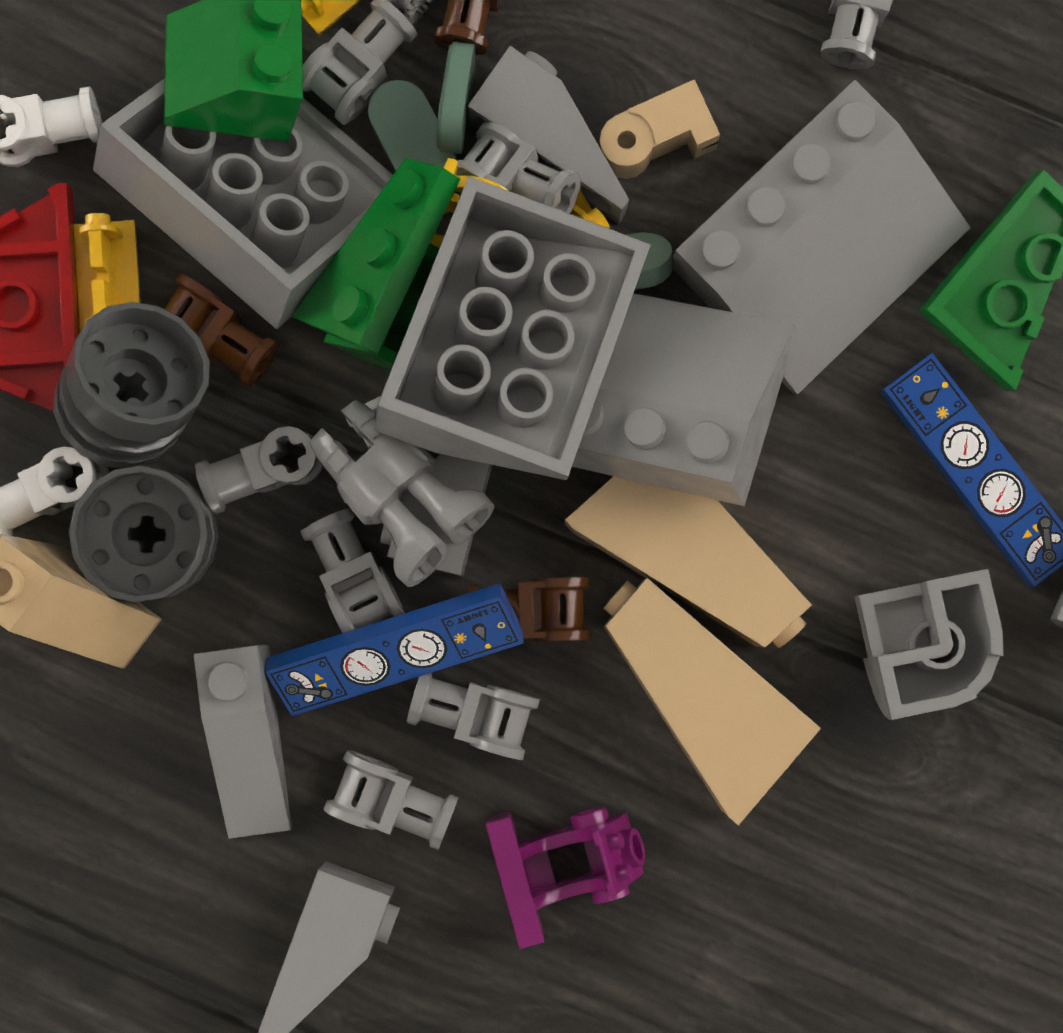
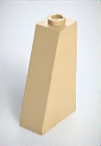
M613 476L565 519V526L573 534L644 578H648L660 588L756 647H766L773 642L780 648L797 635L806 625V622L800 616L812 604L718 500Z
M0 534V625L9 632L125 669L162 619L140 602L109 597L89 583L74 561L72 551L66 546Z
M648 578L642 580L637 587L627 580L604 606L603 609L611 617L603 627L721 811L739 826L821 728Z

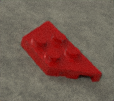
M57 183L48 188L49 195L20 212L14 208L0 216V390L51 411L54 409L55 387L67 364V359L75 340L80 333L73 226L75 224L73 189L67 183Z

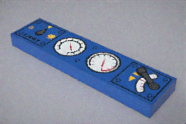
M933 353L880 391V394L1027 587L1036 586L1063 565L1062 521Z
M498 583L267 657L265 673L291 716L524 644L523 628L501 584Z

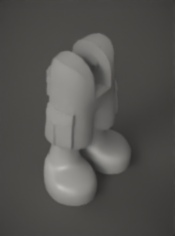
M355 399L343 408L341 412L352 424L356 433L362 439L365 438L372 446L363 456L355 462L347 454V449L340 442L334 440L323 428L317 432L309 443L319 461L338 484L337 489L344 503L348 504L356 516L365 525L384 524L391 534L396 547L394 557L396 577L407 587H412L425 580L439 567L446 557L447 545L408 510L401 502L403 496L407 494L413 495L432 515L440 529L455 543L465 541L476 533L489 519L495 506L483 492L477 490L457 491L437 480L433 476L436 460L429 452L421 447L375 431L376 413L367 405Z

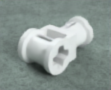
M90 86L80 88L79 95L44 102L38 94L17 98L0 95V109L3 111V114H0V138L5 136V126L13 124L6 127V137L0 139V164L7 167H20L29 163L36 156L57 153V144L86 138H90L93 143H97L102 119L92 88ZM11 149L14 153L11 154L8 150Z
M64 446L51 450L43 457L40 463L17 473L19 479L0 487V534L12 536L13 528L42 515L53 516L76 505L91 483L109 473L108 467H104L80 455L71 447ZM71 465L83 468V474L75 478L78 488L66 486L65 480L73 476Z

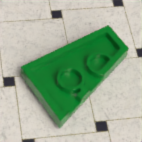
M405 157L291 317L378 354L460 178L443 167Z
M1044 169L1033 173L918 310L921 315L1005 391H1015L1024 371L1020 366L1030 341L1038 336L1045 318L1041 314L1054 281L1060 280L1063 273V187Z

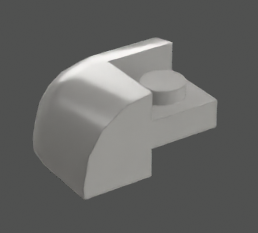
M988 569L854 597L868 657L863 658L867 676L875 700L882 714L889 720L953 708L977 698L976 695L991 681L999 658L1004 656L1003 630Z

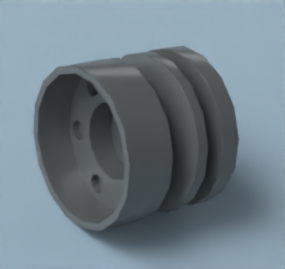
M128 302L108 306L89 318L75 340L67 359V364L54 390L53 413L62 436L80 455L104 467L122 469L146 466L157 462L173 449L209 386L210 361L200 337L182 318L155 305Z
M145 466L116 469L91 483L74 507L69 528L72 556L86 580L109 597L131 602L176 596L200 582L215 560L220 539L217 516L210 510L198 487L182 476ZM154 517L155 527L165 529L166 537L165 541L155 542L153 552H149L148 542L138 540L139 528H148L151 518Z

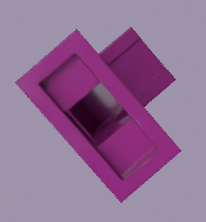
M606 806L592 808L570 816L572 826L523 840L518 839L511 811L487 817L486 828L519 949L544 943V930L538 910L546 905L590 892L595 904L613 901L630 894L628 886L644 874L642 866L645 863V848L640 833L635 828L631 829L627 813L609 816ZM584 842L592 872L556 882L548 850Z

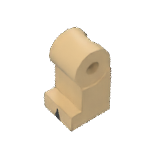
M694 79L629 108L627 111L615 115L608 120L601 130L599 147L616 177L629 179L637 177L644 172L651 160L685 145H688L694 159L716 150L720 133Z

